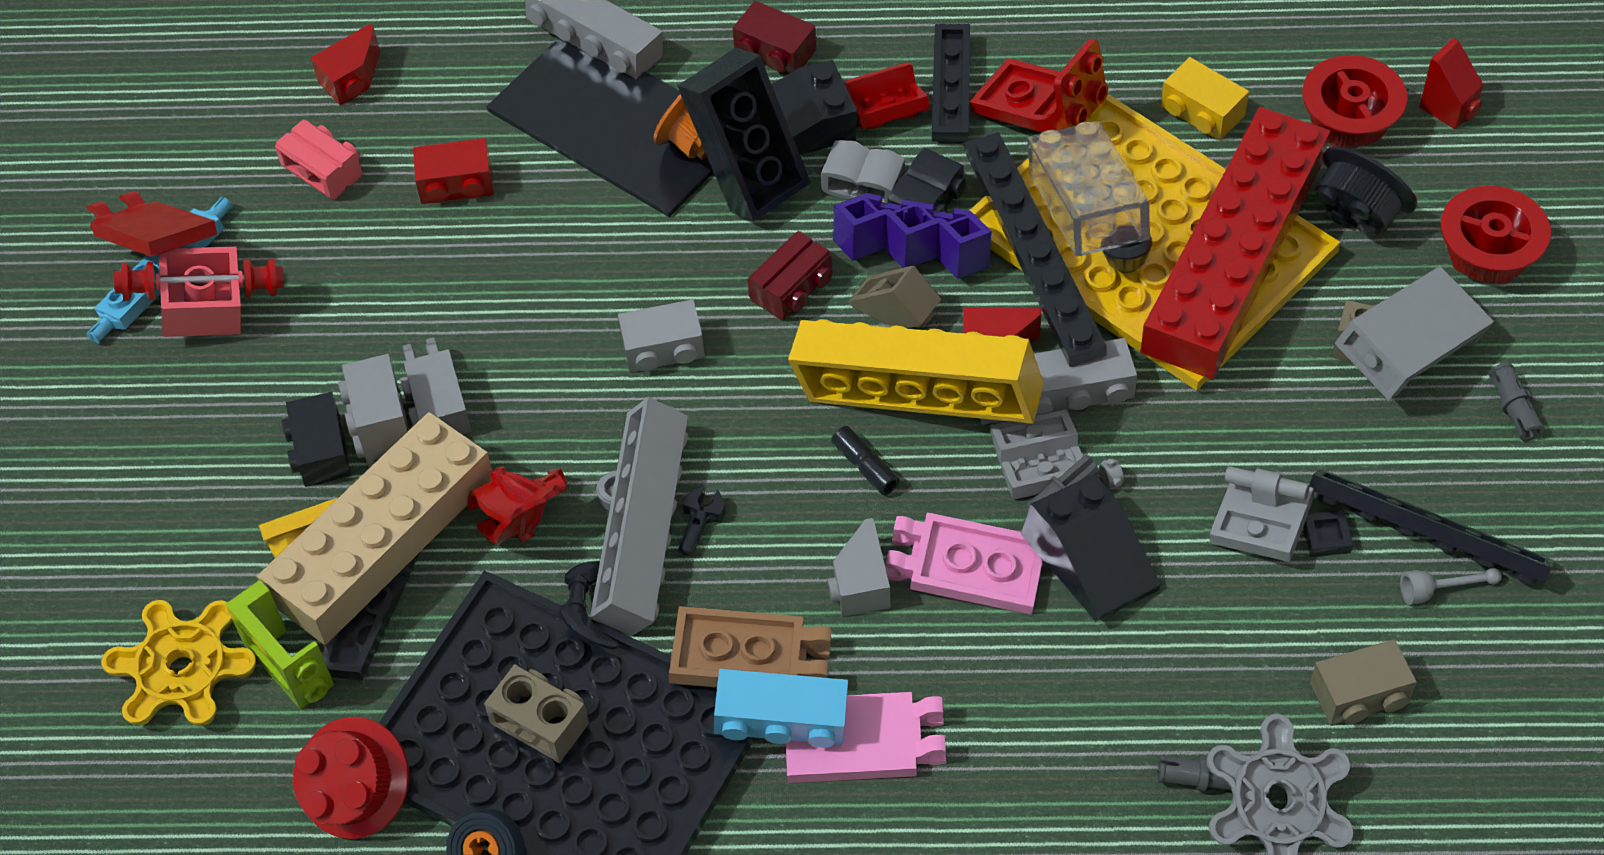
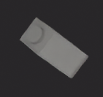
M865 519L833 560L834 577L827 578L831 603L839 602L842 617L891 608L890 585L874 519Z

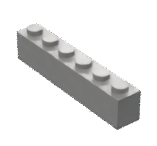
M647 397L627 412L590 619L630 636L652 625L659 613L657 599L659 587L665 577L663 563L665 551L668 549L671 541L669 527L671 517L677 505L674 497L677 482L682 474V466L680 465L681 455L688 439V434L685 432L688 415L650 397Z

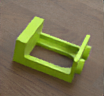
M258 580L225 604L244 646L254 653L256 660L300 710L309 703L319 701L325 696L328 689L334 686L319 646L315 641L291 657L276 640L285 634L287 630L269 589L261 580Z

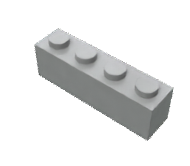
M525 0L526 19L555 34L561 40L580 48L588 55L611 65L618 72H624L637 79L644 71L649 70L662 58L663 31L607 0Z
M1120 338L1105 341L1107 345L1106 356L1070 367L1061 349L1035 353L1034 355L1044 381L1036 415L1064 409L1081 410L1091 405L1108 402L1120 403L1126 399L1135 398L1137 373L1126 339ZM980 419L981 425L990 423L1000 424L1004 422H1009L1001 420Z

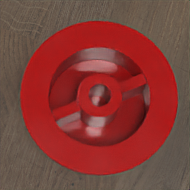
M1342 55L1326 59L1311 69L1303 83L1302 98L1310 114L1311 124L1331 130L1329 136L1331 146L1358 148L1359 146L1363 147V145L1367 146V144L1371 145V143L1381 139L1387 129L1401 118L1407 104V91L1400 76L1386 64L1365 56Z
M1477 186L1460 192L1445 206L1440 222L1442 237L1448 246L1447 249L1453 268L1458 272L1464 273V275H1468V277H1472V279L1480 280L1481 282L1485 281L1486 283L1507 284L1514 277L1521 275L1524 269L1534 264L1543 256L1551 238L1550 223L1542 208L1525 194L1502 186Z
M345 717L334 720L319 729L308 743L305 744V748H302L296 755L295 766L293 767L294 772L292 773L294 795H296V800H298V804L301 805V809L304 810L306 815L326 833L346 839L371 836L389 825L404 804L409 787L407 757L396 736L379 722L363 717Z

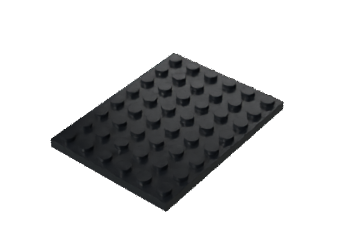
M484 570L379 722L396 736L407 757L409 787L404 803L450 826H453L463 815L478 809H496L510 816L519 826L524 839L525 855H686L754 742L755 737L731 740L723 735L714 734L717 687L669 683L671 655L594 620L592 622L605 635L617 641L619 645L617 649H608L591 644L578 637L564 623L559 613L561 605ZM514 664L527 672L530 669L538 671L548 679L552 686L561 691L564 689L572 690L585 703L589 724L560 763L492 725L489 721L484 703ZM522 697L517 699L514 703L522 704L527 702L530 698ZM555 717L548 723H560L565 717Z

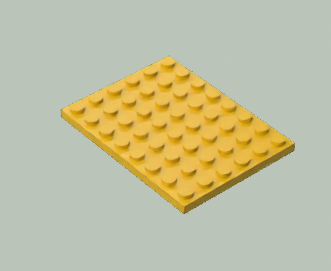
M1108 94L1106 100L1096 108L1086 124L1080 127L1070 140L1052 136L1017 169L1093 320L1117 337L1125 338L1127 344L1140 352L1143 325L1226 169ZM985 196L969 211L992 231L990 249L1022 271ZM1297 215L1220 368L1339 251L1340 241L1301 216ZM1128 223L1141 226L1151 235L1153 240L1152 248L1144 265L1131 273H1121L1113 269L1100 249L1101 237L1108 229L1115 225ZM1145 355L1196 391L1209 379Z

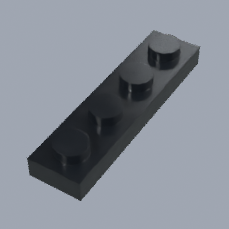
M935 24L932 142L968 141L970 24Z

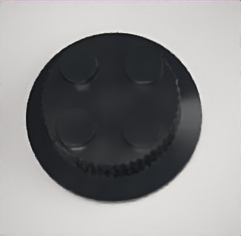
M1333 146L1324 152L1323 161L1328 170L1316 186L1315 192L1322 204L1328 208L1325 214L1333 222L1344 225L1347 222L1358 228L1364 235L1376 238L1387 230L1397 214H1410L1416 209L1418 205L1417 198L1410 187L1398 175L1380 162L1363 153L1345 147Z

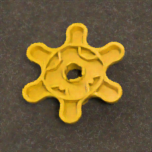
M164 600L152 601L145 606L142 612V620L148 629L144 641L134 647L117 646L106 651L101 659V665L106 673L115 677H133L136 680L135 692L122 706V714L127 722L137 726L145 725L159 709L168 705H180L184 709L185 717L190 723L197 726H206L214 720L217 710L216 704L211 698L213 687L219 681L226 678H246L253 673L256 657L250 649L243 647L228 648L221 643V636L233 621L225 605L226 601L220 600L210 603L199 617L190 621H182L176 618L173 608L168 602ZM181 657L190 658L192 663H189L186 668L179 670L178 674L170 670L171 664L176 659Z

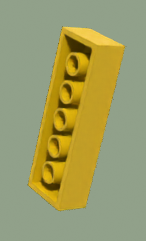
M825 319L817 321L801 320L788 358L809 402L1034 424L1044 386V381L1029 339H1023L1015 335L999 337L987 336L978 332L963 334L945 332L940 329H929L928 331L915 330L898 325L880 327L870 326L861 322L844 324L833 323Z

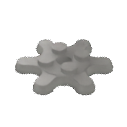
M1281 714L1269 715L1262 722V745L1260 750L1254 755H1242L1227 745H1218L1212 748L1207 756V766L1212 774L1222 778L1229 784L1233 799L1229 808L1216 813L1211 818L1209 823L1211 837L1220 844L1229 845L1245 835H1253L1263 842L1267 855H1298L1300 843L1308 837H1317L1334 848L1348 845L1353 837V827L1346 817L1334 812L1327 801L1329 787L1348 775L1350 770L1348 757L1343 751L1334 748L1323 751L1315 758L1302 756L1293 745L1294 730L1292 723ZM1272 785L1282 787L1287 793L1288 802L1282 810L1274 807L1270 803L1269 798H1266V794H1268Z

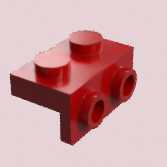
M909 62L844 81L857 109V124L861 129L880 128L887 121L897 118H913L919 112L930 109L928 95L916 84L913 66Z

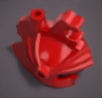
M504 466L490 471L489 474L492 481L471 490L468 495L467 507L469 511L480 507L490 516V518L476 525L478 531L496 545L515 536L518 537L520 542L533 538L535 536L533 530L541 521L546 501L567 491L565 484L568 482L562 469L549 470L547 472L548 475L538 479H528L520 474L506 472ZM492 518H494L495 520L501 522V523L498 525V527L496 526V524H495V522L493 521Z

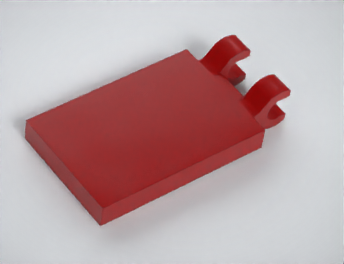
M136 191L119 196L120 201H124L128 206L124 210L112 213L103 201L86 206L87 211L92 212L96 218L90 224L94 236L151 257L217 235L215 220L158 201L146 204Z

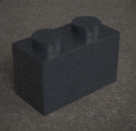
M328 392L286 402L288 418L282 419V426L287 442L293 441L294 449L287 451L292 473L300 472L305 487L352 476L340 413L333 393Z

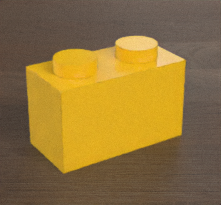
M1189 57L1163 82L1161 107L1170 114L1178 116L1195 126L1202 133L1221 141L1246 115L1249 91Z

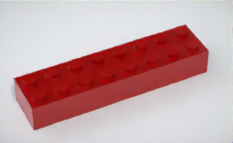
M1259 106L1143 325L1140 353L1214 380L1324 162L1323 154L1327 149L1331 130Z

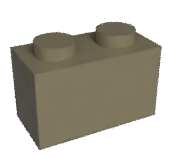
M1392 639L1315 662L1310 684L1330 726L1342 722L1354 724L1362 721L1369 714L1382 710L1394 712L1402 709L1411 700L1416 680L1396 640Z

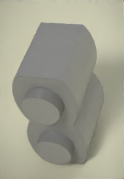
M837 140L834 142L821 172V190L831 196L842 199H852L866 193L882 196V202L888 203V197L892 189L905 174V158L892 150H870L856 141Z

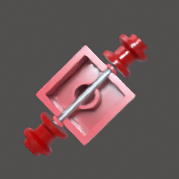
M236 247L176 248L159 254V273H156V277H154L153 262H147L144 270H131L128 263H121V271H114L115 294H123V301H129L133 293H145L148 300H155L154 285H156V290H160L163 337L241 334L239 287H243V282L245 297H251L255 289H266L270 297L277 295V289H284L283 266H276L275 258L268 259L266 266L253 267L250 259H243L242 275V271H238Z

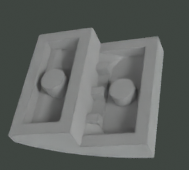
M1067 409L1036 415L1034 424L1009 421L990 425L997 457L1013 500L1039 494L1051 483L1050 478L1052 476L1058 479L1083 457L1078 446V433Z

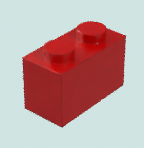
M486 138L413 147L415 182L421 204L494 195L492 166Z

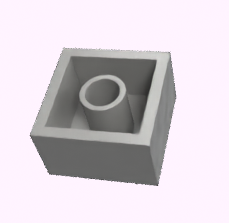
M389 354L342 365L345 381L338 382L341 398L347 410V413H345L346 423L350 436L353 437L358 459L365 457L369 468L374 464L375 459L379 460L409 431L403 399Z

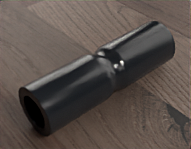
M843 426L835 432L831 439L832 444L854 466L859 468L860 473L881 495H888L898 486L899 477L877 455L872 453L871 449L849 426Z

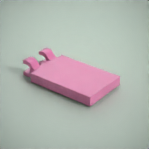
M928 512L925 522L915 521L905 516L896 517L892 543L903 547L913 545L911 555L895 550L888 551L885 567L889 580L901 581L910 578L912 579L911 590L1032 615L1043 560L1024 539L1021 532Z
M912 692L847 695L842 745L834 744L831 747L820 748L810 745L809 742L790 741L786 743L788 783L917 776L916 765L946 764L945 735H930L921 740L920 726L936 727L944 725L942 697H926L919 702L912 703Z

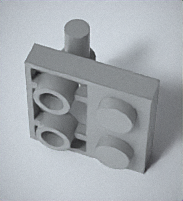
M1228 466L1225 473V482H1228L1229 486L1210 531V543L1290 562L1314 499V488L1309 487L1307 483L1285 479L1281 473L1259 468L1253 472Z

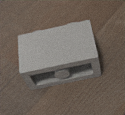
M694 299L618 314L629 373L651 371L657 367L677 363L686 364L705 358L702 332Z

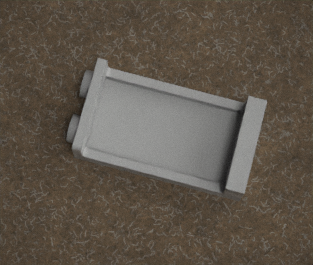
M1439 266L1353 319L1335 344L1389 401L1397 396L1407 383L1464 345L1472 346L1477 343L1494 321Z

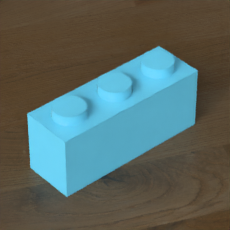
M719 669L714 712V734L723 735L731 740H743L747 737L765 738L767 741L775 744H785L790 741L809 742L810 745L820 748L831 747L834 744L842 745L848 680Z

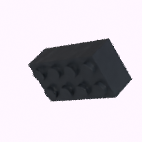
M734 48L677 85L730 212L751 221H756L811 183L760 55Z

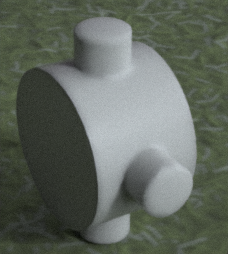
M1108 459L1101 463L1099 471L1107 488L1112 486L1120 487L1124 482V475L1118 461Z

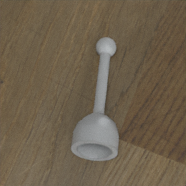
M1490 568L1483 574L1434 580L1425 571L1413 570L1401 574L1400 588L1404 601L1408 605L1430 600L1436 588L1486 581L1489 584L1495 585L1501 581L1502 574L1498 569Z

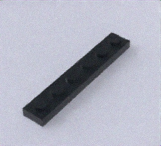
M1321 468L1313 474L1309 487L1314 488V492L1317 493L1316 498L1324 503L1333 506H1339L1340 502L1354 507L1356 515L1371 521H1378V518H1382L1394 523L1393 529L1408 536L1416 537L1420 533L1432 538V544L1445 551L1456 552L1458 548L1473 554L1472 560L1483 566L1496 568L1497 564L1513 570L1512 576L1526 583L1536 584L1537 580L1545 583L1555 561Z

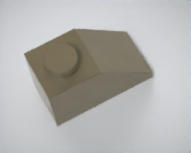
M913 265L868 276L848 302L853 308L889 326L898 325L905 328H920L931 320L934 315L932 311L941 298Z

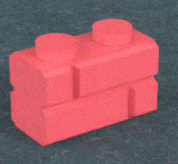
M303 119L292 128L291 133L287 132L276 142L275 149L281 166L330 199L335 200L346 190L347 185L350 187L361 177L360 155L356 148L349 142L341 144L335 140L332 133L323 125L316 127Z

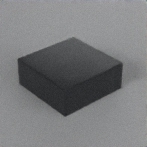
M1344 510L1307 515L1303 529L1310 557L1351 553L1353 542Z

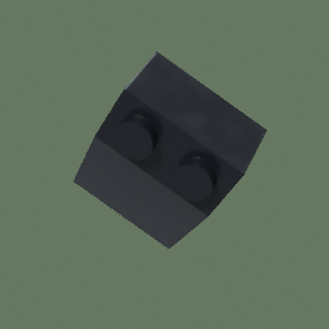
M833 60L798 68L772 84L799 154L832 147L837 140L856 141L857 109Z
M1095 474L1030 504L1021 535L1095 621L1160 589L1161 584L1120 502Z

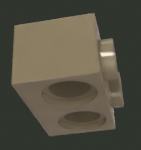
M515 664L484 703L492 725L559 763L589 724L585 703L578 694L569 689L561 691L552 686L548 679L538 671L530 669L527 672ZM522 697L530 698L527 702L522 704L514 703L517 699ZM555 717H565L560 723H548Z

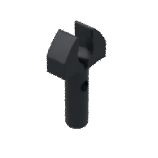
M704 486L686 495L683 502V511L685 514L691 515V520L678 548V552L682 556H693L706 524L711 521L722 523L725 516V506L718 490L713 498V503L702 511L700 505L705 497Z

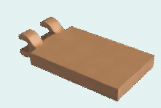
M679 606L669 669V683L717 687L719 669L827 678L828 662L824 660L806 661V653L819 659L829 658L832 629L825 626L803 627L802 616Z

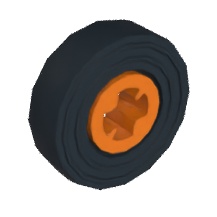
M478 809L463 815L452 826L446 841V855H481L483 846L480 842L485 840L490 843L487 850L491 855H525L524 839L519 826L510 816L496 809Z

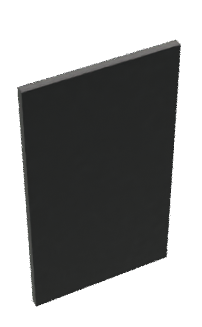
M560 38L486 106L487 111L668 217L713 173L707 157L703 160L698 156L689 158L672 141L665 145H657L653 140L657 125L668 108L680 95L678 89L645 71L637 79L624 72H618L611 65L588 55L585 51Z

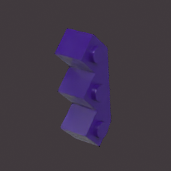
M867 193L834 205L833 241L852 261L885 249L902 268L913 265L917 266L937 258L957 279L989 267L992 231L969 210L955 208L953 214L934 211L933 204L902 200L901 205L882 202V196Z

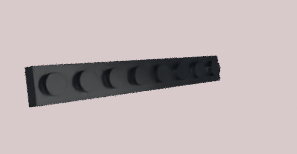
M997 132L964 142L965 154L1069 367L1106 356L1107 345L1000 133Z

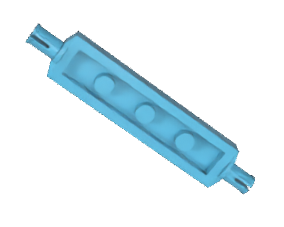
M220 197L209 210L200 211L193 208L190 211L191 213L215 220L217 235L179 248L207 247L224 230L220 219L233 208L231 202L225 197ZM159 254L152 257L146 255L132 269L144 270L147 262H153L154 277H156V273H159ZM154 285L156 299L160 295V290H156V285ZM111 290L94 308L101 319L86 332L87 336L91 341L99 344L112 329H126L154 300H148L145 293H133L129 301H123V294H115V290Z

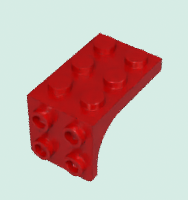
M1088 39L1061 72L1007 58L969 101L971 112L1070 140L1080 127L1086 124L1091 114L1106 100L1108 95V85L1105 81L1103 56L1100 52L1099 42L1094 39Z

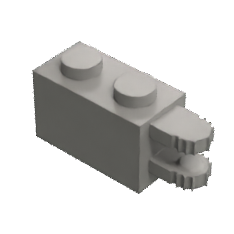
M433 337L426 339L427 344L425 346L428 355L416 357L415 350L411 344L403 345L406 361L403 362L407 377L400 378L406 401L414 399L415 407L408 409L412 425L414 426L423 416L430 412L460 434L472 432L449 349L438 352L435 338Z

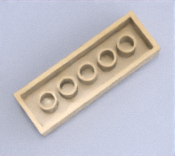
M428 412L256 576L257 579L261 580L269 589L280 612L326 645L467 506L468 495L471 490L492 481L489 474L492 468L488 452Z

